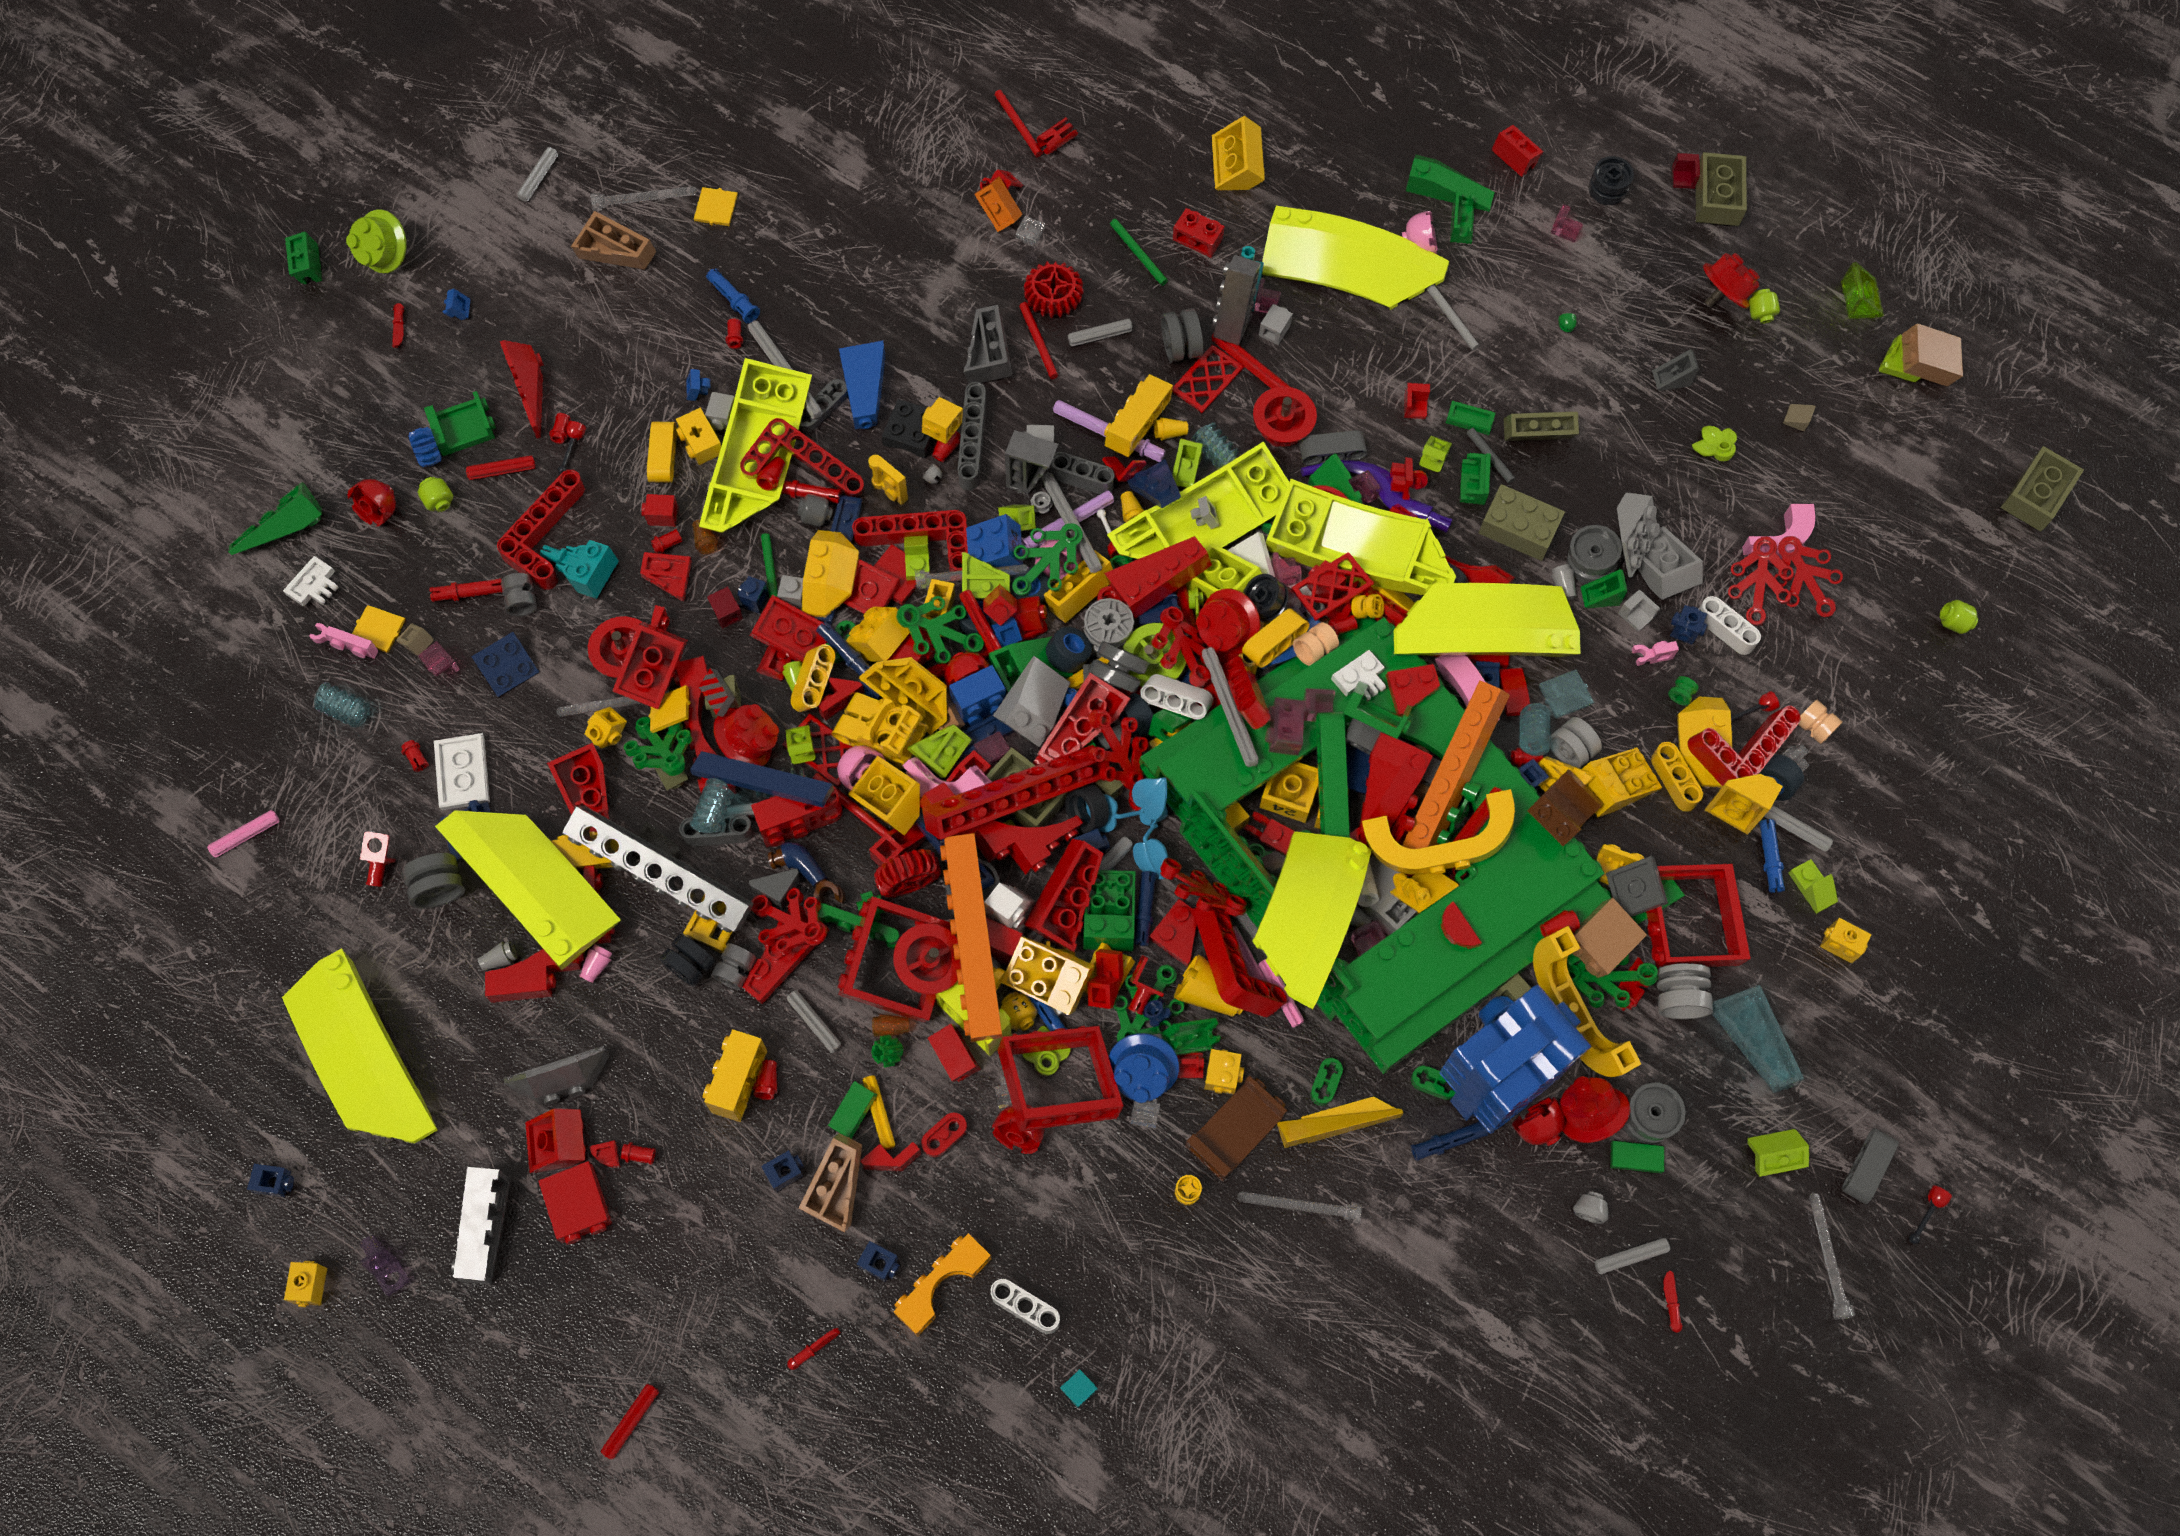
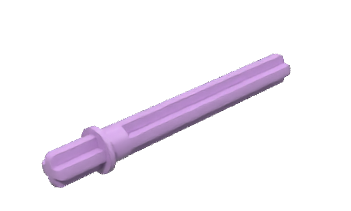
M1060 400L1056 401L1053 407L1054 413L1104 436L1105 428L1109 423ZM1142 439L1134 449V451L1140 453V456L1143 457L1145 455L1158 462H1161L1165 456V450L1151 444L1149 439L1146 441Z
M1105 491L1074 509L1073 513L1078 522H1081L1098 512V510L1112 504L1114 497L1110 491ZM1059 518L1042 528V530L1060 531L1065 523L1062 518ZM1035 533L1034 539H1040L1042 533ZM1030 536L1025 539L1021 538L1022 545L1026 548H1037L1047 541L1044 540L1042 543L1036 544Z

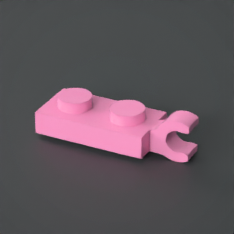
M316 623L315 625L318 630L322 631L321 634L317 636L310 634V638L315 643L330 641L332 647L342 651L344 648L348 649L354 655L361 658L367 656L375 659L378 653V649L372 641L330 626L327 628L321 623Z

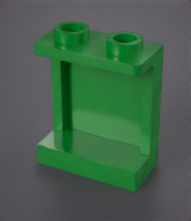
M477 391L473 392L475 399L438 412L435 411L433 405L424 408L435 442L442 456L495 439L493 429H496L492 416H487L486 411L490 410L485 397L480 398Z
M1359 681L1345 708L1344 714L1398 739L1400 733L1406 734L1414 716L1410 714L1412 706L1407 705L1402 716L1392 713L1363 699L1362 697L1368 685Z

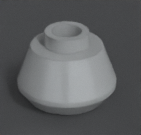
M1591 1191L1588 1192V1195L1583 1194L1573 1206L1575 1215L1589 1222L1603 1224L1609 1218L1607 1202L1603 1200L1604 1196Z

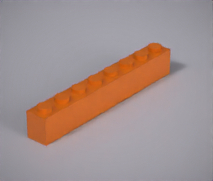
M1479 680L1414 819V827L1408 832L1403 842V847L1420 849L1439 845L1437 839L1443 829L1447 831L1450 824L1446 820L1447 815L1452 807H1458L1462 799V790L1465 784L1470 781L1510 696L1502 689Z
M973 833L944 838L945 845L940 846L942 861L947 860L948 870H943L945 885H950L951 894L946 895L948 910L954 911L955 918L950 920L951 934H957L958 944L953 945L955 960L960 959L961 969L956 971L958 985H964L965 994L960 995L961 1009L967 1010L968 1020H963L965 1036L970 1035L971 1042L1002 1038L975 835Z

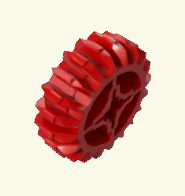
M1047 261L1045 266L1038 264L1037 270L1032 268L1030 275H1027L1024 284V297L1028 301L1029 307H1033L1035 313L1041 311L1042 317L1047 313L1051 318L1054 314L1061 318L1063 312L1069 315L1070 309L1076 310L1077 304H1080L1083 295V281L1080 279L1078 272H1074L1072 266L1066 268L1065 262L1062 265H1058L1057 261H1055L1054 264L1050 265Z
M920 849L918 851L905 852L893 859H889L888 862L878 867L874 876L876 886L880 890L881 895L895 898L926 888L927 885L937 880L941 874L939 860L934 852Z

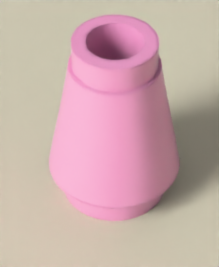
M594 944L592 949L589 948L580 977L593 983L611 961L609 958L612 953Z

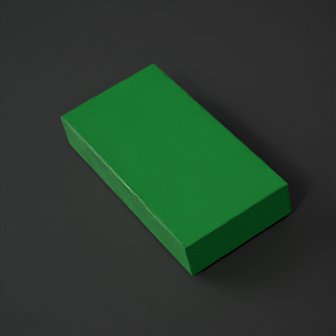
M1452 401L1446 423L1468 430L1474 428L1479 433L1489 435L1496 413Z
M854 1081L828 1126L852 1139L877 1094L859 1082Z
M1612 1141L1610 1168L1663 1173L1664 1146Z

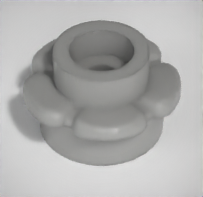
M1037 492L1030 500L1031 505H1034V512H1040L1041 514L1047 513L1049 508L1053 506V501L1046 492Z

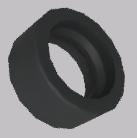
M1087 784L1069 791L1065 801L1066 812L1069 819L1078 815L1083 822L1078 831L1088 833L1106 825L1109 818V808L1106 798L1100 789L1095 785ZM1084 800H1085V802L1087 803V805H1088V807H1089L1090 816H1089L1088 813L1086 812V809H1085V806H1084Z

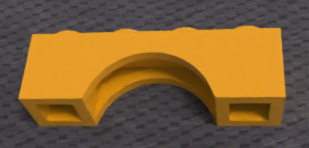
M969 1233L964 1238L959 1236L950 1246L953 1250L946 1257L941 1255L933 1263V1271L928 1276L923 1274L914 1283L915 1289L909 1296L904 1294L895 1303L896 1309L893 1311L894 1314L917 1337L936 1318L932 1299L937 1286L944 1279L954 1275H965L974 1278L991 1260V1255Z

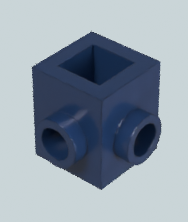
M1684 605L1680 612L1676 611L1672 618L1671 625L1674 626L1670 636L1692 645L1697 636L1702 637L1706 630L1707 623L1704 620L1707 613L1700 611L1696 607Z

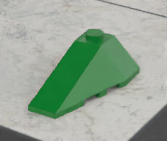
M1415 155L1406 192L1451 203L1454 201L1456 191L1462 192V200H1469V196L1472 194L1474 196V208L1490 211L1494 191L1436 159Z
M1336 453L1331 455L1310 476L1309 486H1331L1344 493L1349 500L1363 504L1359 490L1355 492L1348 481L1352 478L1349 471Z
M301 482L279 500L280 503L277 509L263 514V517L258 521L259 525L257 527L252 525L229 545L228 552L234 555L302 530L308 525L312 527L319 522L322 508L307 486Z

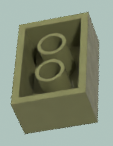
M1703 152L1699 160L1700 178L1696 184V222L1739 226L1747 211L1746 156Z
M2043 446L2032 458L2000 508L2041 532L2055 517L2084 469Z
M1501 484L1478 534L1542 561L1565 511Z
M1011 747L986 776L993 782L1035 765ZM1068 792L1015 811L1009 815L1024 827H1045L1065 805Z

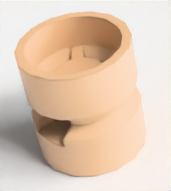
M1324 622L1318 623L1293 641V648L1297 657L1308 666L1339 646V640L1335 631Z
M1816 700L1800 716L1801 720L1798 725L1804 731H1812L1811 737L1821 745L1843 721L1833 713L1827 714V708L1820 701Z

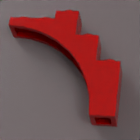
M943 782L923 794L920 806L922 808L955 796V794ZM1078 815L1062 823L1045 827H1020L992 820L952 836L974 833L976 846L989 863L996 858L1000 861L1011 854L1026 875L1031 871L1037 873L1047 865L1046 860L1051 855V852L1060 846V842L1064 839L1068 842L1079 834L1077 830L1083 822Z
M594 865L584 866L583 878L599 895V888H603L602 874L598 873ZM615 927L594 944L611 943V934L615 933ZM542 949L524 961L506 968L485 972V997L491 1003L552 997V988L556 986L555 975L552 972L582 970L581 961H585V951L563 970Z

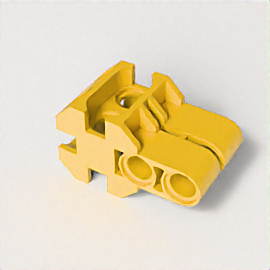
M855 693L844 711L845 714L841 716L831 734L840 742L852 747L866 745L880 752L886 760L890 761L894 767L904 769L903 765L913 756L907 748L923 739L928 726L920 722L923 720L921 714L909 706L903 704L902 708L894 704L893 700L888 698L877 700L861 693Z

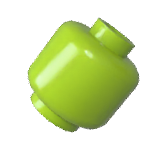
M1770 289L1758 290L1752 293V297L1748 300L1751 318L1756 321L1760 320L1761 324L1774 321V317L1780 312L1778 296L1775 292H1771Z
M429 477L419 485L417 493L427 510L443 512L450 507L453 494L443 479Z
M1960 600L1946 603L1940 611L1942 625L1959 634H1964L1974 629L1978 623L1976 608Z

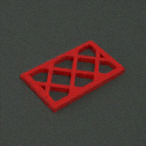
M1212 344L1203 356L1173 386L1172 392L1200 413H1203L1244 366ZM1212 353H1215L1219 356L1220 361L1207 362V358ZM1232 365L1236 369L1232 374L1226 375L1224 366ZM1221 366L1222 375L1209 376L1208 367ZM1204 367V377L1192 376L1198 368ZM1223 380V384L1217 390H1211L1210 381ZM1206 382L1207 391L1195 392L1193 383ZM1184 383H1190L1191 392L1183 393L1179 388ZM1208 396V400L1203 405H1200L1196 402L1195 397Z
M1347 552L1291 587V590L1314 620L1317 621L1374 585V582L1353 556ZM1346 560L1352 565L1351 571L1337 569L1338 565ZM1326 572L1333 573L1331 583L1317 581L1318 577ZM1336 574L1350 576L1349 587L1335 584ZM1354 577L1362 578L1366 583L1359 588L1352 587ZM1306 585L1313 586L1311 596L1303 595L1299 589ZM1316 586L1330 588L1329 599L1315 597ZM1334 589L1348 592L1339 601L1332 600ZM1314 602L1328 604L1327 608L1319 613L1313 608Z
M808 714L798 727L806 726L811 721L820 727L819 732H811V737L821 736L822 748H815L814 752L822 753L823 764L817 765L813 761L805 763L836 787H839L841 784L839 777L836 779L828 773V769L837 768L838 763L827 764L826 752L840 751L842 757L844 750H848L852 746L839 741L840 746L826 747L825 736H832L833 730L812 714ZM786 740L782 745L788 750Z

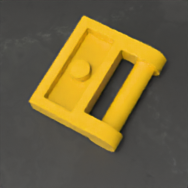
M870 456L868 462L873 472L872 486L876 489H883L890 500H896L903 505L908 500L905 477L881 456Z
M722 901L718 902L717 909L720 913L724 914L727 909L726 905ZM695 910L683 932L684 936L704 944L719 953H723L733 931L729 933L722 930L717 940L711 938L718 922L711 918L710 920L701 918L696 914L697 910Z

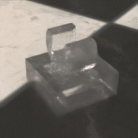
M1024 216L1016 231V238L1023 240V243L1029 246L1036 245L1045 229V223Z
M1803 744L1789 747L1782 754L1795 761L1802 769V772L1809 767L1807 761L1803 759L1809 751Z
M1004 1076L1000 1077L1001 1085L994 1087L999 1109L1012 1105Z
M1157 1099L1144 1103L1135 1101L1130 1124L1156 1129L1160 1108Z

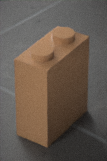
M1918 323L1902 334L1904 373L1944 386H1949L1963 376L1960 337Z
M1611 898L1602 902L1580 924V928L1575 931L1573 935L1581 949L1572 954L1583 961L1585 968L1590 974L1600 978L1608 975L1647 934L1616 900Z

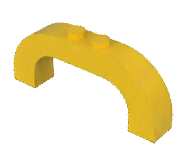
M1511 789L1486 794L1490 819L1487 827L1479 835L1420 849H1409L1398 844L1391 835L1387 816L1364 820L1362 824L1369 848L1372 849L1375 857L1385 866L1404 874H1424L1430 872L1431 875H1438L1446 872L1445 869L1455 867L1456 870L1469 868L1470 864L1483 861L1497 853L1507 842L1513 828L1514 800Z
M1566 926L1541 939L1534 949L1533 966L1538 985L1556 1005L1564 1001L1581 1021L1576 1029L1592 1047L1580 1059L1588 1067L1601 1075L1608 1077L1621 1076L1641 1065V1062L1630 1041L1620 1044L1613 1043L1605 1038L1595 1025L1568 972V955L1581 948L1569 926Z

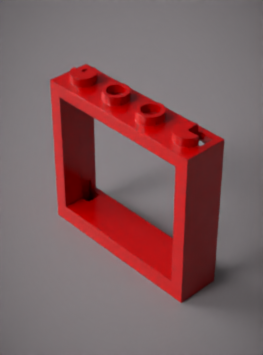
M1733 864L1657 866L1661 880H1715L1728 955L1670 957L1662 906L1645 912L1648 918L1647 932L1651 937L1653 947L1651 954L1657 969L1673 964H1698L1706 967L1740 966L1750 960Z
M872 896L867 899V902H863L862 908L859 911V916H862L860 925L855 926L852 934V940H855L852 950L849 949L845 956L844 964H847L845 974L841 973L838 980L837 988L840 989L838 995L920 1022H927L930 1020L935 1003V994H921L916 1009L854 989L853 985L877 908L923 924L940 925L951 931L950 922Z
M1084 1025L1075 1029L1059 1028L1049 1032L1034 1031L1030 1034H1012V1036L1002 1037L997 1051L1019 1131L1118 1118L1123 1108V1103L1099 1026L1085 1027ZM1088 1046L1104 1099L1027 1109L1013 1055Z

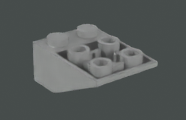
M1625 493L1617 507L1628 577H1632L1636 569L1640 568L1645 553L1649 552L1653 539L1659 534L1660 525L1656 520L1657 509L1654 506L1653 497L1649 495Z
M1372 855L1369 861L1378 890L1379 901L1375 905L1368 907L1360 906L1357 902V906L1390 935L1419 913L1390 893V891L1395 889L1393 876L1400 872L1388 868Z

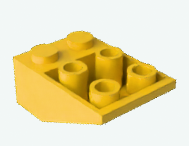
M1638 748L1591 761L1582 768V770L1595 775L1586 786L1604 803L1595 812L1597 817L1615 812L1662 788L1656 775L1652 772Z
M1021 936L1001 983L1070 1015L1075 1012L1095 966L1073 955Z

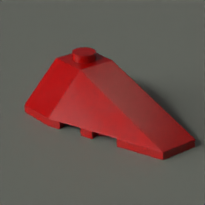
M506 340L500 341L536 438H541L543 374L540 367L544 366L539 353H534L531 345Z
M1089 673L1038 752V755L1050 761L1082 749L1102 732L1101 729H1094L1090 726L1088 718L1091 711L1094 709L1106 710L1111 716V725L1119 718L1131 698L1092 673Z
M1380 732L1369 757L1370 769L1369 776L1366 779L1367 791L1362 807L1359 832L1365 834L1362 821L1387 816L1389 829L1392 827L1423 778L1433 755Z
M593 743L547 763L571 815L576 806L585 805L609 819L604 767ZM591 827L589 832H597V830Z

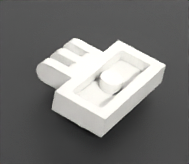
M314 556L287 585L283 592L303 607L311 598L323 605L326 600L320 595L323 594L328 598L332 595L326 588L329 587L334 591L338 589V586L329 580L335 571L332 567Z
M1370 650L1334 673L1331 677V680L1346 697L1354 692L1359 681L1368 685L1362 697L1365 700H1370L1371 695L1373 697L1376 696L1378 690L1383 691L1386 689L1385 684L1377 676L1383 672L1385 667Z

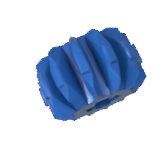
M418 428L415 431L409 432L408 437L420 466H433L441 462L442 457L430 428Z

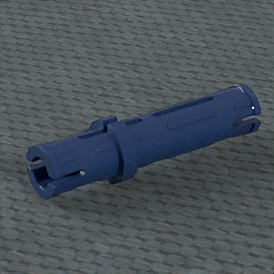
M827 621L816 629V632L846 661L845 665L856 671L859 676L871 667L861 657L862 654L859 651L856 652Z
M1150 871L1141 872L1137 915L1134 916V923L1136 924L1134 944L1138 945L1140 942V946L1149 945L1150 926L1154 921V918L1151 916L1157 874L1152 872L1151 876H1149Z
M1479 1121L1441 1136L1433 1135L1427 1141L1411 1145V1152L1416 1161L1434 1154L1442 1155L1445 1150L1488 1136V1131Z

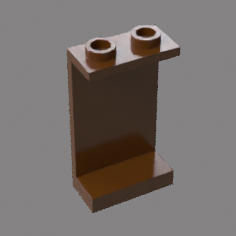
M1568 769L1527 811L1564 846L1581 830V826L1604 803Z
M1248 1076L1238 1091L1195 1135L1193 1134L1186 1141L1185 1147L1222 1182L1280 1122L1287 1112L1284 1108L1286 1106L1284 1102L1275 1095L1272 1097L1266 1091L1267 1088L1264 1083L1258 1078L1253 1079L1251 1076Z

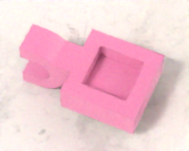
M1661 641L1654 644L1652 649L1645 645H1634L1631 650L1633 654L1641 653L1643 657L1638 658L1636 661L1637 666H1641L1649 661L1652 664L1671 660L1679 649L1676 641L1669 643Z

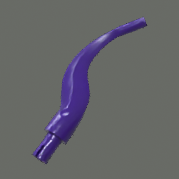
M1341 460L1349 472L1361 475L1372 482L1383 503L1389 509L1396 504H1400L1417 515L1418 518L1428 519L1431 526L1445 533L1448 532L1453 519L1433 512L1432 506L1413 500L1411 497L1409 500H1403L1402 492L1390 491L1392 479L1390 478V472L1366 462ZM1323 463L1302 467V476L1312 475Z

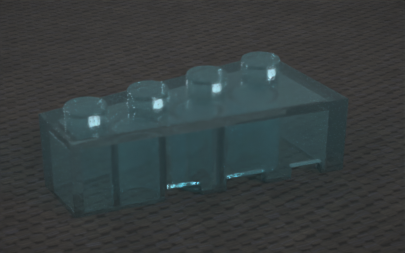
M1760 985L1713 1002L1712 1015L1774 1093L1796 1086L1804 1079Z

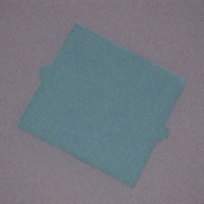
M1577 670L1565 673L1538 685L1546 699L1545 703L1549 704L1556 719L1594 703L1586 689L1587 684L1583 683Z

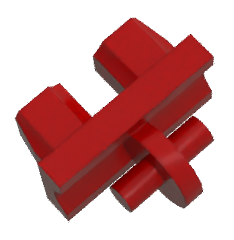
M1405 457L1404 464L1392 462L1390 491L1402 492L1403 500L1410 499V487L1422 489L1427 485L1428 477L1426 473L1420 470L1413 471L1412 458Z

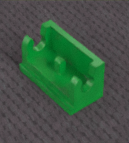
M1456 191L1452 205L1450 242L1472 244L1474 196L1471 194L1469 200H1462V192Z
M306 231L286 237L289 275L291 277L294 276L300 283L305 285L307 282L304 277H311L315 282L322 281L318 244Z
M1469 453L1467 454V459L1462 460L1460 502L1485 505L1489 495L1491 454Z
M1163 709L1153 715L1149 735L1155 736L1164 742L1170 738L1164 732L1174 733L1177 728L1190 721L1193 723L1194 720Z
M1217 1018L1176 1023L1161 1033L1162 1039L1170 1044L1177 1056L1211 1051L1213 1049L1212 1046L1217 1044L1221 1038L1220 1035L1213 1036L1212 1034L1213 1028H1216L1218 1025Z

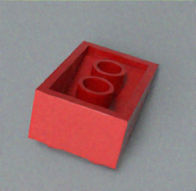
M645 622L638 624L613 692L659 709L688 640Z

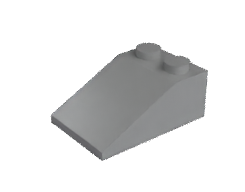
M1664 526L1661 527L1658 536L1651 543L1649 552L1645 553L1640 568L1637 569L1648 587L1661 599H1665L1702 584L1703 561Z
M1033 656L993 716L1031 743L1040 747L1054 726L1070 682Z

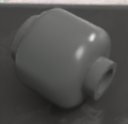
M807 494L805 498L800 499L797 516H800L802 523L821 527L825 520L830 521L832 507H828L829 502L827 498Z

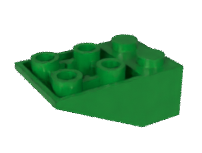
M1051 637L1009 644L989 653V665H993L1005 687L1006 695L1033 656L1065 679L1073 675V673L1058 670L1049 662L1046 655V645Z
M1099 870L1095 884L1091 887L1089 905L1085 908L1083 949L1097 950L1103 942L1111 950L1133 951L1135 871Z

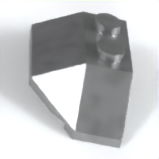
M603 1045L503 1078L504 1083L510 1089L540 1104L552 1105L559 1102L562 1097L568 1095L570 1097L580 1096L585 1093V1090L592 1088L609 1058V1052Z

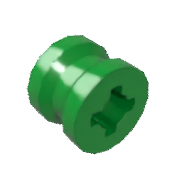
M1679 676L1675 681V687L1670 689L1668 695L1675 703L1687 706L1692 700L1691 696L1696 694L1699 687L1692 679Z

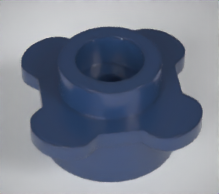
M1158 999L1150 1001L1146 1005L1143 1015L1145 1018H1149L1152 1027H1157L1160 1022L1171 1016V1010L1165 1007L1164 1000Z

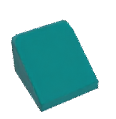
M1080 1369L1060 1387L1077 1408L1098 1390Z

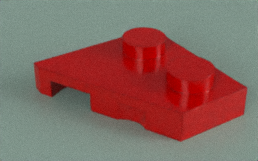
M644 552L640 574L642 578L677 599L684 601L692 560L689 556Z
M1434 664L1390 671L1386 674L1395 711L1399 716L1403 715L1407 705L1416 707L1424 698L1435 693L1440 687Z
M1178 899L1151 933L1149 939L1188 967L1197 923L1193 912L1194 909Z

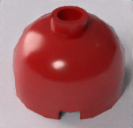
M364 479L348 490V500L352 497L354 502L351 506L352 509L367 524L371 525L373 521L377 524L376 526H380L393 515L396 501L394 492L389 485L376 479Z
M959 652L955 654L948 663L944 673L948 690L949 685L989 667V663L977 653Z
M1549 1097L1527 1109L1529 1112L1523 1120L1519 1115L1512 1123L1514 1130L1527 1143L1532 1145L1546 1143L1550 1146L1561 1138L1559 1133L1564 1129L1565 1116L1556 1098L1553 1097L1551 1100Z
M1012 1105L1002 1110L992 1125V1128H994L992 1133L1001 1144L1013 1150V1145L1020 1147L1023 1154H1033L1038 1150L1045 1131L1044 1128L1019 1131ZM1026 1105V1106H1027V1109L1033 1108V1107L1030 1106V1105Z

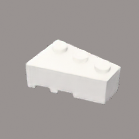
M999 883L984 902L986 918L1022 933L1025 929L1024 923L1035 906L1036 901L1017 887L1013 888L1010 885L1007 886L1006 884Z

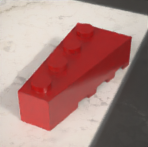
M1194 536L1104 574L1110 587L1120 600L1129 607L1133 617L1137 618L1211 567L1212 563L1208 552Z
M1072 839L1024 925L1060 948L1075 953L1078 932H1081L1083 926L1082 918L1084 911L1089 905L1091 887L1095 884L1104 853L1085 841Z

